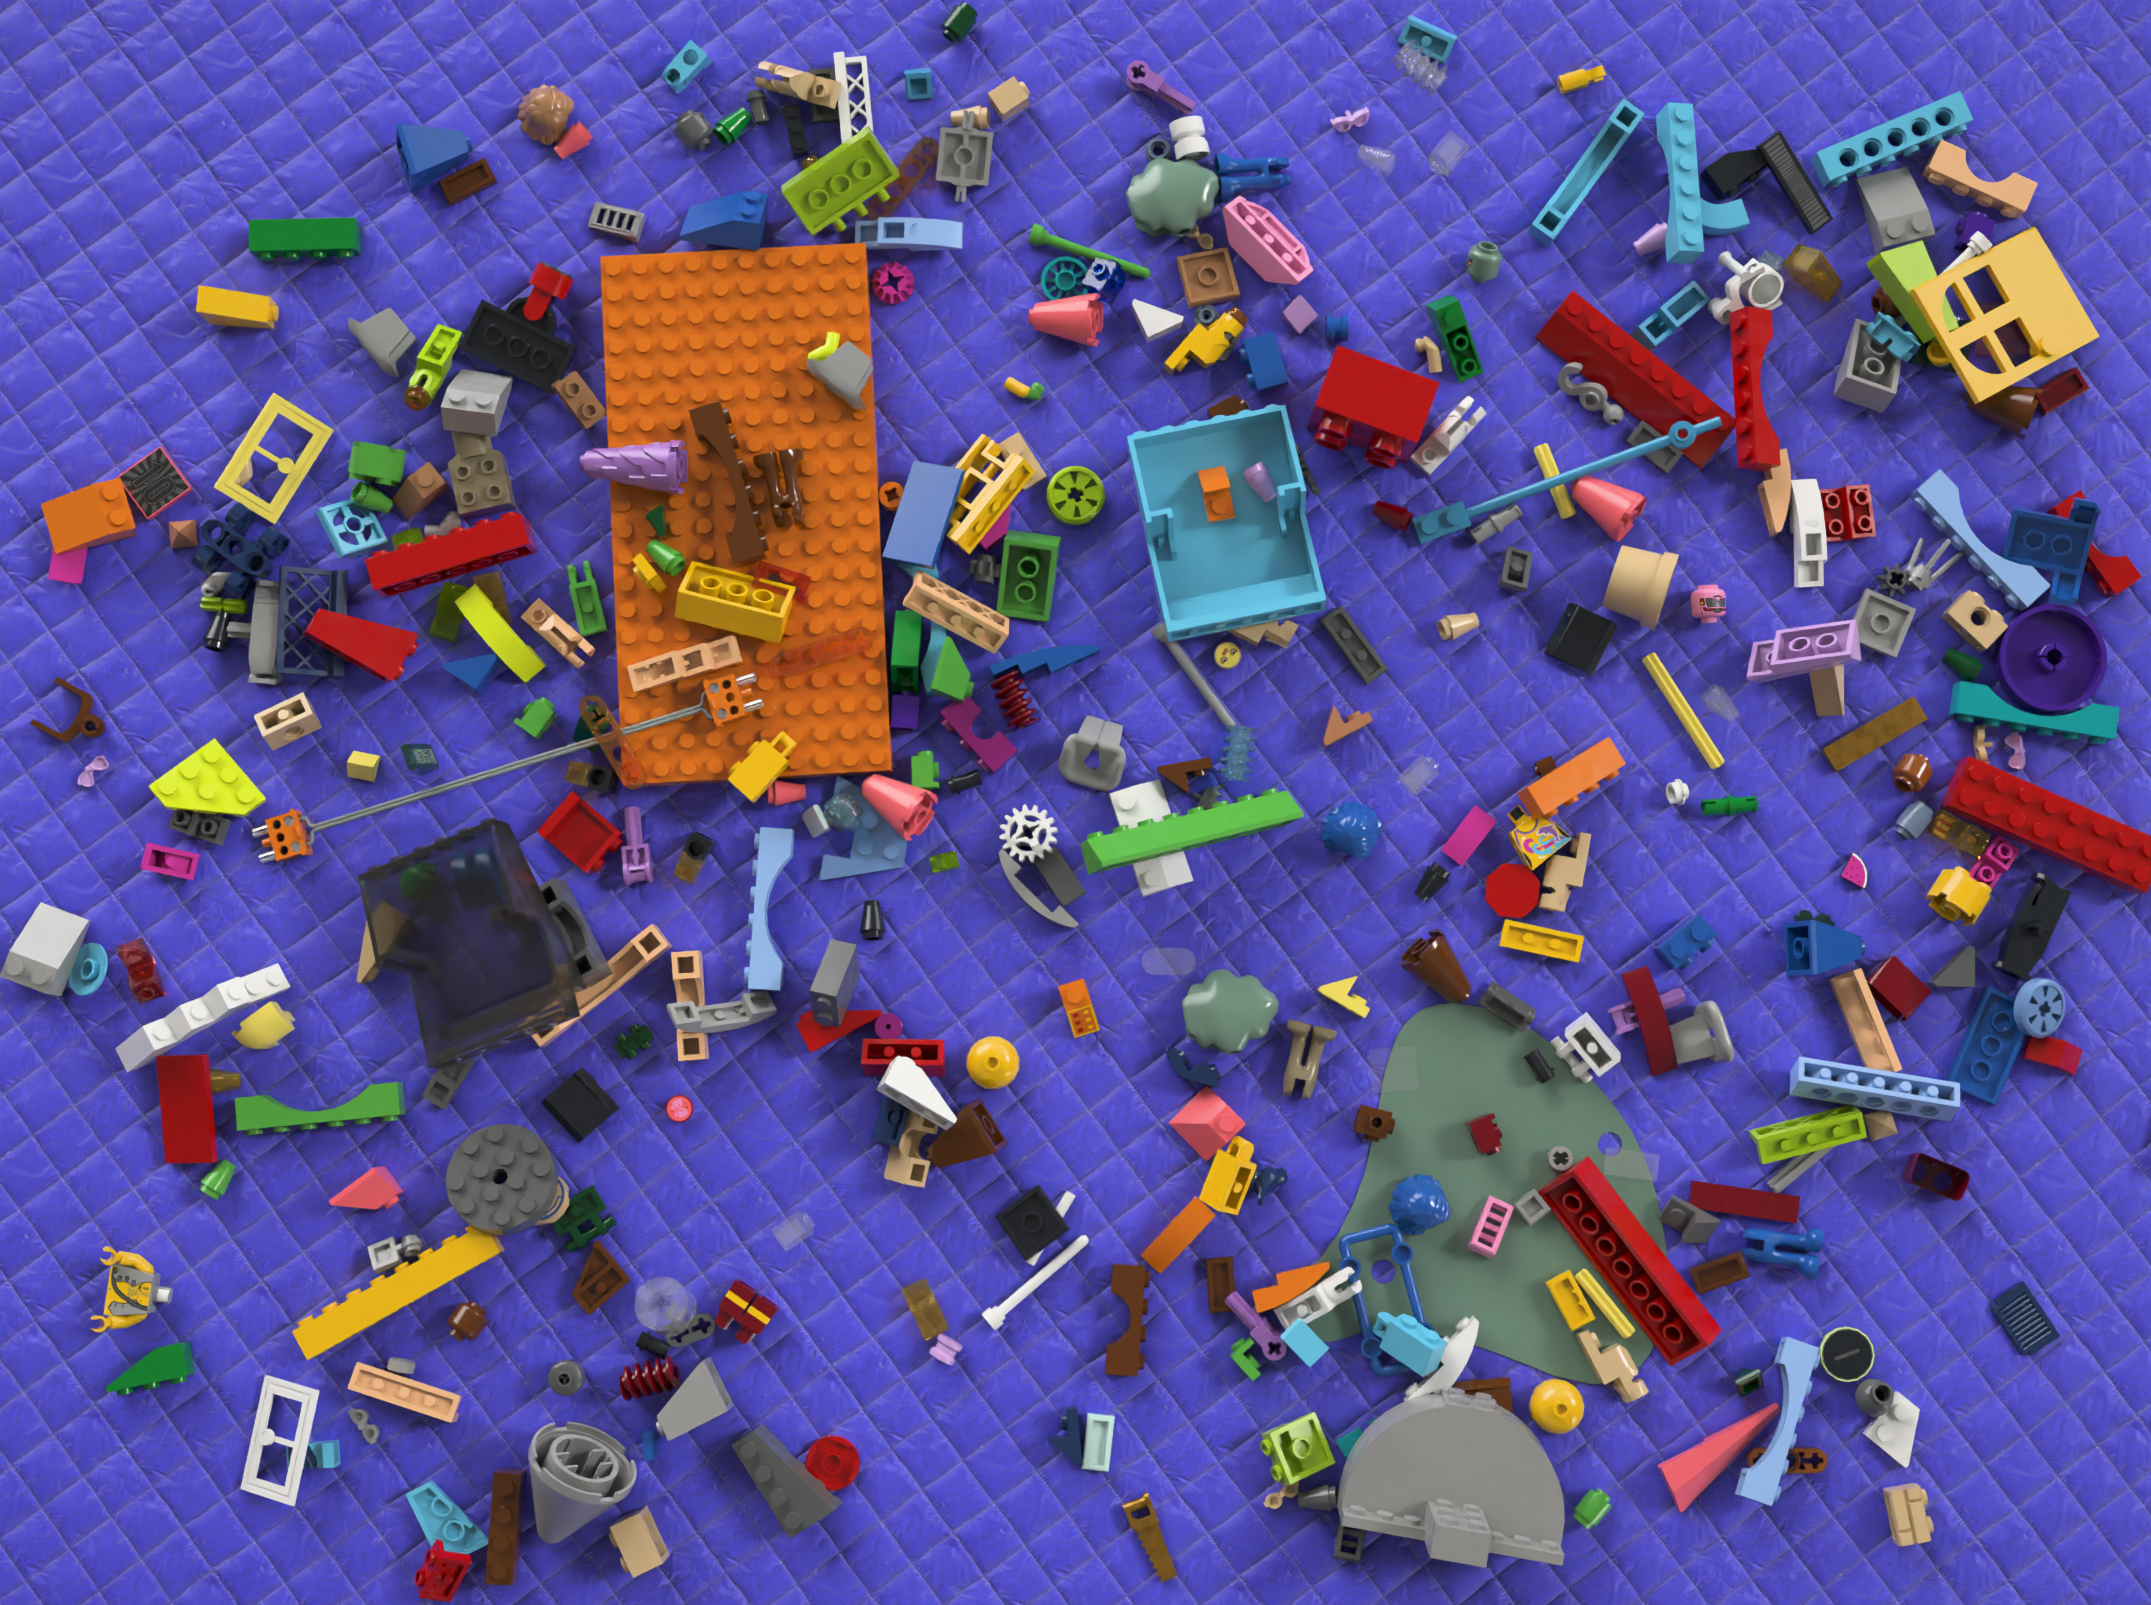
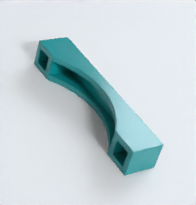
M1960 681L1953 684L1949 716H1955L1957 721L1964 723H1973V720L1984 721L1983 725L1988 727H2000V724L2010 726L2009 729L2012 731L2026 732V729L2036 730V734L2041 736H2052L2053 733L2062 734V739L2078 741L2080 737L2089 739L2088 743L2105 745V742L2116 738L2120 708L2092 703L2067 715H2034L2007 704L1987 685Z

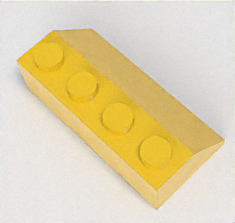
M692 561L677 593L675 617L713 628L736 632L740 635H748L765 641L780 643L787 625L796 587Z

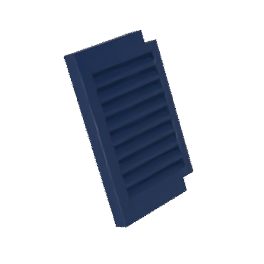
M2021 1281L1994 1299L1996 1305L1991 1308V1311L2021 1355L2026 1352L2033 1355L2060 1337V1334L2024 1281Z

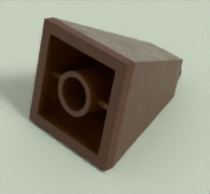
M979 1098L959 1112L956 1116L955 1124L948 1130H944L927 1149L926 1157L933 1167L942 1168L992 1155L1006 1146L1008 1142L983 1101Z

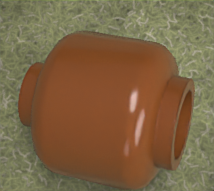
M1905 754L1892 770L1894 785L1904 793L1921 791L1933 774L1929 760L1922 754Z

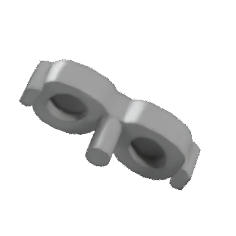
M356 1408L348 1411L352 1421L358 1425L359 1430H362L366 1441L370 1445L376 1443L380 1430L377 1425L367 1423L369 1420L368 1412L365 1409Z

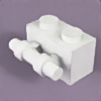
M1587 1012L1565 1028L1564 1036L1568 1039V1042L1564 1043L1559 1036L1550 1042L1556 1049L1555 1053L1560 1059L1564 1058L1572 1068L1571 1072L1575 1077L1579 1076L1584 1084L1593 1078L1587 1071L1589 1068H1592L1597 1076L1600 1077L1620 1062V1051ZM1574 1049L1582 1056L1583 1061L1580 1062L1572 1053Z

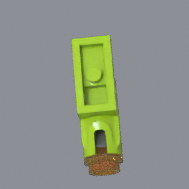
M437 324L417 356V369L404 392V402L410 409L420 411L431 404L451 369L452 356L463 339V332Z

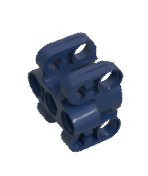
M238 502L227 513L225 517L227 524L216 519H210L203 523L201 535L210 546H202L193 556L191 563L205 574L211 576L210 574L216 571L225 559L231 561L236 567L225 580L223 587L235 597L244 600L256 587V580L254 579H263L272 573V558L279 557L287 548L290 540L277 529L270 526L264 530L257 542L251 543L245 538L247 536L245 533L252 526L258 515ZM220 527L221 535L216 539H212V531ZM238 543H242L241 553L233 555V547Z

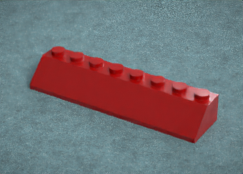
M1573 290L1535 337V339L1567 364L1572 362L1581 363L1583 368L1579 373L1590 382L1599 383L1604 386L1612 400L1640 422L1642 420L1662 436L1668 435L1671 426L1676 422L1686 421L1695 425L1719 416L1722 423L1721 427L1696 435L1690 447L1680 449L1684 452L1683 456L1699 469L1704 466L1736 427L1735 418ZM1685 430L1678 431L1679 438L1684 439L1687 437Z
M1589 1156L1570 1166L1538 1191L1557 1219L1670 1366L1708 1347L1722 1331Z

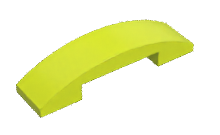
M476 584L454 601L484 641L525 683L546 666L535 651L521 640L493 608V603Z

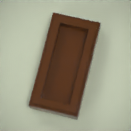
M485 158L438 181L451 207L498 183Z
M1741 1250L1689 1268L1698 1294L1751 1276Z
M1232 1256L1205 1258L1209 1313L1233 1312L1225 1303L1226 1298L1235 1292Z

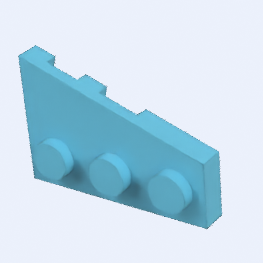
M432 1480L405 1494L431 1548L437 1539L442 1540L444 1551L470 1554L488 1544V1536Z

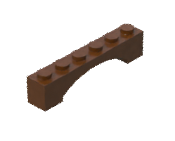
M720 401L689 410L698 440L707 441L717 451L724 461L732 480L736 512L732 534L726 540L734 566L737 568L767 559L765 551L769 550L766 536H760L758 526L762 525L758 509L753 510L750 500L755 498L751 485H745L743 475L747 474L743 458H737L735 449L740 447L736 434H730L728 424L732 423L728 407L723 409Z

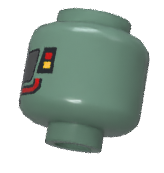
M1480 241L1478 244L1470 247L1465 270L1473 281L1485 283L1486 280L1496 278L1502 261V254L1498 250V246L1488 241Z

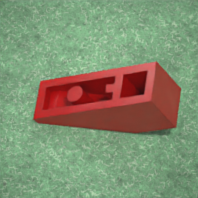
M810 1010L799 1016L801 1021L796 1023V1026L810 1053H813L878 1019L883 1012L882 1010L846 1011L839 1028L831 1025L823 1026L818 1022H814L813 1011Z

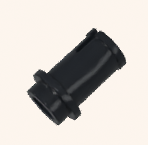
M977 769L956 777L951 775V779L947 780L951 794L957 793L958 796L961 795L960 792L983 785Z
M1538 1048L1524 1056V1059H1526L1537 1076L1535 1078L1536 1081L1539 1080L1543 1084L1555 1076L1553 1073L1555 1069L1549 1067Z
M642 1331L635 1346L640 1348L639 1351L643 1349L665 1360L671 1345L650 1335V1331L648 1333Z

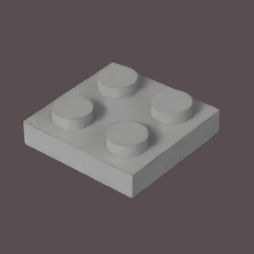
M1868 588L1865 589L1853 616V619H1856L1858 624L1860 645L1892 659L1897 658L1916 609Z

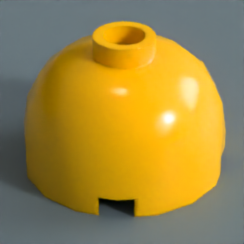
M988 1036L978 1040L970 1048L967 1055L966 1068L970 1078L978 1086L985 1089L998 1090L1008 1086L1015 1079L1019 1071L1020 1058L1016 1048L1008 1040L1001 1037Z
M1553 1378L1543 1381L1535 1387L1529 1401V1411L1531 1418L1539 1428L1548 1433L1563 1434L1572 1431L1579 1425L1584 1414V1402L1582 1395L1575 1386L1565 1380Z

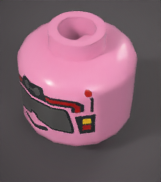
M1718 585L1697 586V590L1691 593V614L1695 618H1701V623H1717V618L1725 615V592L1719 589Z

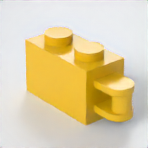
M784 731L770 744L765 739L761 743L756 741L747 751L749 756L743 763L738 761L729 770L728 773L731 776L728 780L755 803L791 764L786 757L796 747L797 743ZM779 743L786 748L781 754L775 749Z
M1235 1136L1231 1139L1227 1151L1217 1150L1199 1196L1201 1201L1220 1212L1238 1215L1257 1167L1255 1163L1250 1161L1254 1151V1145L1240 1136Z

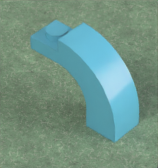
M1700 198L1703 234L1713 236L1730 235L1745 230L1750 224L1742 199L1725 204H1711Z

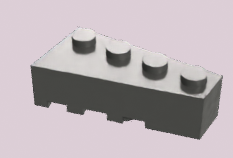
M763 1423L731 1445L789 1538L794 1537L829 1515L843 1503L837 1496L834 1497L825 1488L826 1485L808 1472L805 1469L806 1466L799 1459L796 1460L787 1451L788 1448Z

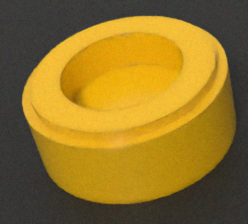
M1932 341L1927 348L1929 361L1939 367L1950 364L1951 362L1940 343L1936 344L1935 341Z

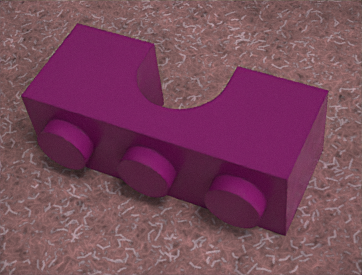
M965 697L964 703L953 700L940 712L943 717L940 721L950 733L954 730L961 737L958 742L968 753L971 750L975 752L979 757L976 762L986 773L991 770L995 774L1018 754V750L1001 731L989 739H980L974 735L972 726L974 721L982 715V710L971 698Z

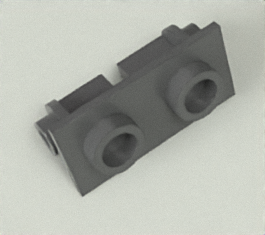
M1491 981L1478 1001V1004L1522 1033L1528 1024H1531L1537 1012L1536 1009Z

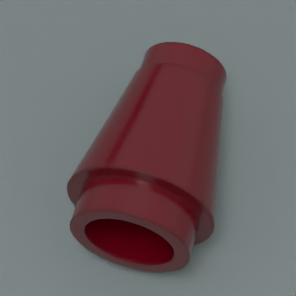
M1380 500L1376 502L1372 511V515L1396 532L1399 530L1405 532L1413 517V513L1408 511L1409 508Z

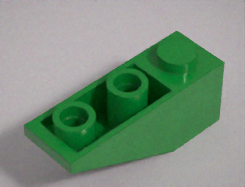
M1447 295L1426 304L1434 330L1458 382L1461 383L1484 373L1460 301L1452 295Z
M190 1341L154 1349L106 1387V1391H116L118 1396L134 1392L133 1387L143 1385L144 1390L160 1387V1381L170 1379L171 1384L187 1381V1376L195 1373Z

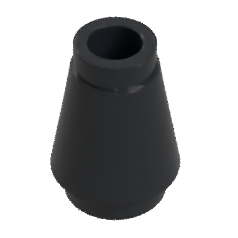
M215 612L203 637L205 642L204 648L223 653L226 647H229L230 638H228L227 626L231 622V615L229 613Z
M1433 862L1431 866H1427L1414 894L1423 901L1428 902L1449 882L1448 878L1451 873L1438 863Z
M878 900L864 901L859 931L862 934L863 940L878 941L884 939L886 929L880 901Z

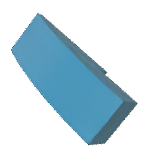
M1693 280L1641 323L1630 336L1651 352L1711 299Z

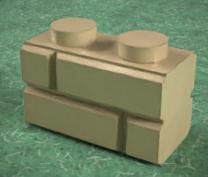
M1916 1483L1883 1488L1893 1543L1902 1547L1931 1541L1930 1533L1934 1532V1527L1930 1516H1926L1924 1506L1928 1505L1926 1491L1921 1489L1920 1485Z

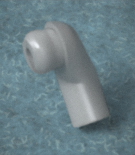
M450 511L446 514L440 525H425V537L430 535H439V537L448 535L449 530L460 527L461 516L456 511Z

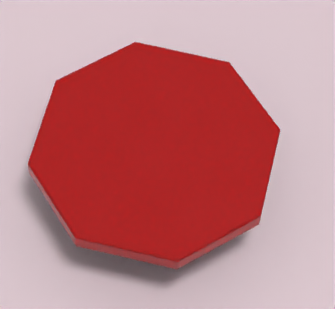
M1502 863L1486 877L1485 901L1500 917L1523 918L1539 903L1540 881L1526 865Z

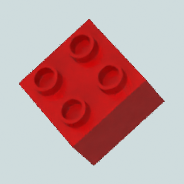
M1337 345L1307 428L1316 431L1313 439L1314 442L1334 451H1344L1346 443L1366 450L1363 458L1366 462L1383 469L1393 470L1396 461L1406 464L1415 449L1440 382Z

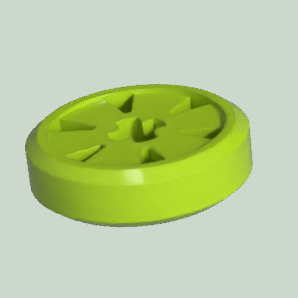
M1081 466L1066 467L1057 472L1048 484V507L1051 513L1065 524L1083 525L1089 523L1099 515L1104 505L1105 490L1103 483L1088 468ZM1076 489L1077 493H1083V496H1080L1081 501L1075 502L1074 499L1068 498L1071 495V490Z

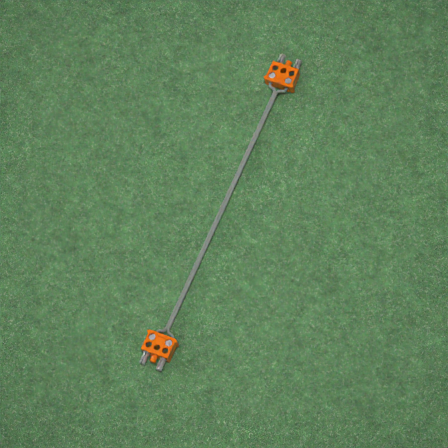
M750 673L738 677L735 674H731L712 681L704 680L705 691L701 694V703L699 705L317 824H311L309 819L304 817L300 810L290 809L289 813L266 819V825L252 829V833H254L252 835L255 838L269 834V838L262 840V845L264 848L273 847L272 851L259 855V858H263L260 859V862L265 863L275 859L276 861L284 862L303 855L312 856L313 850L311 845L314 842V833L699 712L705 713L708 719L714 720L716 726L724 728L725 724L750 717L748 712L764 707L761 698L745 703V699L754 696L751 688L741 689V686L756 682V675ZM731 682V687L726 689V684ZM705 695H707L712 716L706 709L701 708L705 703ZM734 695L735 699L732 702H730V696ZM738 707L739 711L734 715L733 710ZM305 822L307 826H309L310 828H314L310 833V839L308 836Z

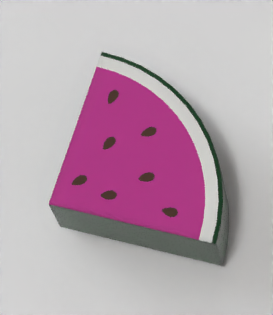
M1853 852L1850 854L1839 877L1861 889H1865L1868 881L1866 865Z

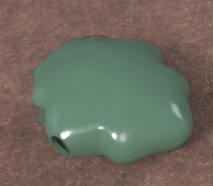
M1157 158L1149 162L1142 174L1132 178L1130 187L1125 192L1137 229L1153 237L1167 234L1171 237L1188 235L1198 219L1205 218L1212 212L1214 199L1220 188V179L1213 171L1200 166L1195 160L1190 158L1179 162Z
M1227 969L1213 971L1206 976L1203 983L1193 984L1189 988L1187 996L1181 1002L1188 1037L1195 1040L1203 1049L1214 1047L1221 1053L1228 1055L1242 1052L1251 1039L1263 1038L1267 1034L1270 1022L1277 1014L1279 1008V1001L1276 995L1266 989L1258 978L1252 975L1238 978Z

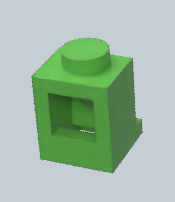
M542 696L540 700L537 699L534 703L530 702L522 712L523 719L516 718L514 723L540 740L558 714L553 711L555 705Z
M918 751L917 756H911L912 785L925 790H940L939 782H934V778H939V762H934L933 751Z

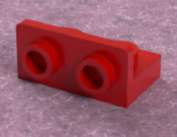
M436 1539L432 1548L428 1549L421 1569H418L415 1574L414 1583L418 1587L419 1598L451 1602L472 1563L470 1554L444 1551L442 1540Z

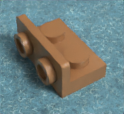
M577 371L571 372L564 379L558 380L551 385V388L583 429H588L607 415L605 408Z

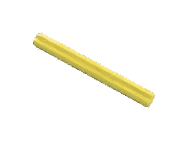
M1650 653L1642 659V662L1710 768H1718L1724 763L1723 757L1656 653Z

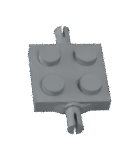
M963 110L962 126L956 128L941 127L936 181H945L957 185L955 201L960 202L961 191V202H966L967 187L972 185H989L994 133L979 131L973 128L975 111L969 112V121H967L968 111Z

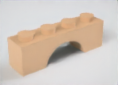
M1941 140L1934 147L1922 173L1923 176L1928 178L1929 182L1935 185H1945L1959 196L1967 195L1975 199L1981 206H1991L1998 209L2003 216L2008 218H2019L2026 211L2038 185L2037 182L2017 173H2013L2000 182L1980 180L1972 174L1967 166L1966 150L1944 140Z
M702 951L671 952L677 1003L693 1001L695 1007L706 1006ZM677 1029L678 1061L709 1059L708 1034Z

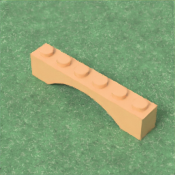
M651 924L607 962L613 974L592 987L576 986L560 999L543 1009L523 1026L540 1047H546L669 950L672 945L659 928Z

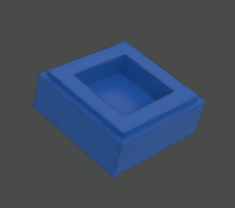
M646 1430L643 1432V1461H653L657 1457V1431Z

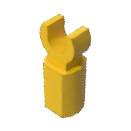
M1603 65L1587 71L1580 69L1560 75L1557 78L1561 94H1566L1586 88L1590 83L1603 81V77L1606 74Z

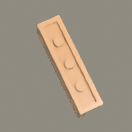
M919 569L914 574L913 586L903 599L904 606L987 651L996 654L1009 635V618Z
M1852 969L1829 978L1828 980L1864 1067L1890 1072L1902 1070L1862 969Z
M361 1362L356 1363L347 1388L450 1423L457 1422L459 1413L456 1412L462 1398L461 1395Z

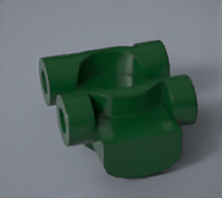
M636 1023L629 1028L630 1035L626 1036L623 1032L615 1037L618 1043L613 1046L622 1059L628 1057L629 1060H632L639 1055L636 1051L641 1047L645 1051L652 1046L650 1040L654 1036L645 1024L640 1027Z

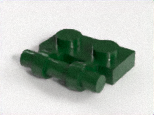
M595 1185L570 1198L569 1206L564 1215L552 1223L559 1237L567 1232H570L573 1239L565 1243L570 1253L577 1248L583 1249L588 1246L589 1241L599 1235L604 1236L609 1233L610 1228L617 1225L612 1215L604 1220L600 1217L599 1213L608 1207ZM591 1219L594 1226L582 1233L578 1226Z

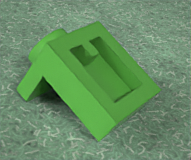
M1241 1337L1231 1346L1233 1352L1229 1355L1246 1375L1254 1381L1261 1375L1257 1370L1260 1364L1250 1353L1246 1357L1243 1353L1255 1342L1250 1337L1246 1340Z

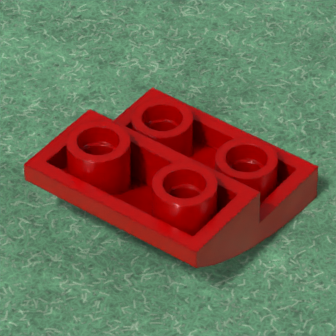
M1869 484L1819 489L1824 512L1827 543L1876 537Z

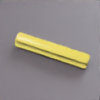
M1545 443L1535 447L1534 453L1545 479L1559 475V470L1548 444ZM1562 484L1551 488L1550 492L1561 518L1567 519L1574 516L1575 509L1565 485Z
M1586 1269L1579 1271L1575 1275L1576 1281L1618 1333L1625 1339L1630 1337L1635 1332V1328Z

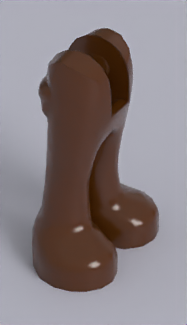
M788 449L778 452L784 474L786 494L782 493L780 486L777 454L770 452L753 457L755 466L761 469L765 475L771 513L777 528L785 527L783 509L792 508L795 525L802 524L804 520L803 501L797 476V464L804 458L803 449Z

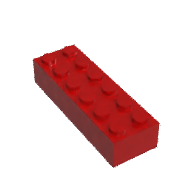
M515 511L502 514L500 516L501 519L490 521V519L480 520L475 523V527L451 529L449 534L445 536H427L423 538V542L413 545L412 542L400 544L397 546L398 550L388 553L387 550L374 552L371 554V558L365 559L373 590L384 598H388L538 553L530 523L521 513L516 514Z

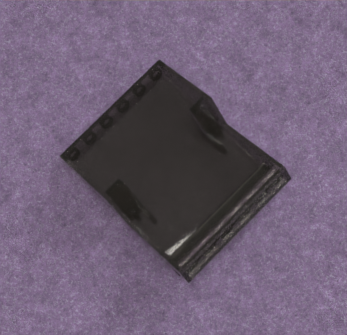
M486 818L480 822V825L462 828L457 831L458 834L438 838L430 846L417 847L412 850L411 854L393 857L389 863L372 866L367 869L368 872L358 875L377 968L409 975L428 1067L445 1070L580 1017L575 993L588 989L509 823L499 821L496 818Z

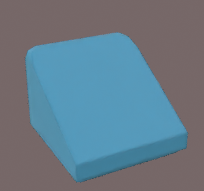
M930 68L904 71L907 100L933 98Z

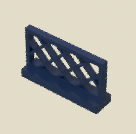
M280 566L276 649L277 674L318 676L330 679L344 677L345 659L326 648L324 653L321 650L323 646H318L314 641L302 635L304 630L295 620L304 612L312 618L314 613L309 608L318 600L327 607L326 610L347 615L348 570ZM287 573L297 574L304 583L293 591L286 583ZM304 574L312 576L307 579ZM317 575L328 576L327 588L322 593L310 582ZM305 585L317 596L308 605L296 594ZM326 593H327V600L323 597V595L326 594ZM292 597L303 608L293 618L285 610V603ZM290 624L302 635L293 644L284 636V630ZM304 638L315 649L305 659L294 648ZM291 650L301 662L295 668H283V656ZM317 652L325 660L324 671L314 670L307 662ZM302 665H304L307 669H299V668H300Z

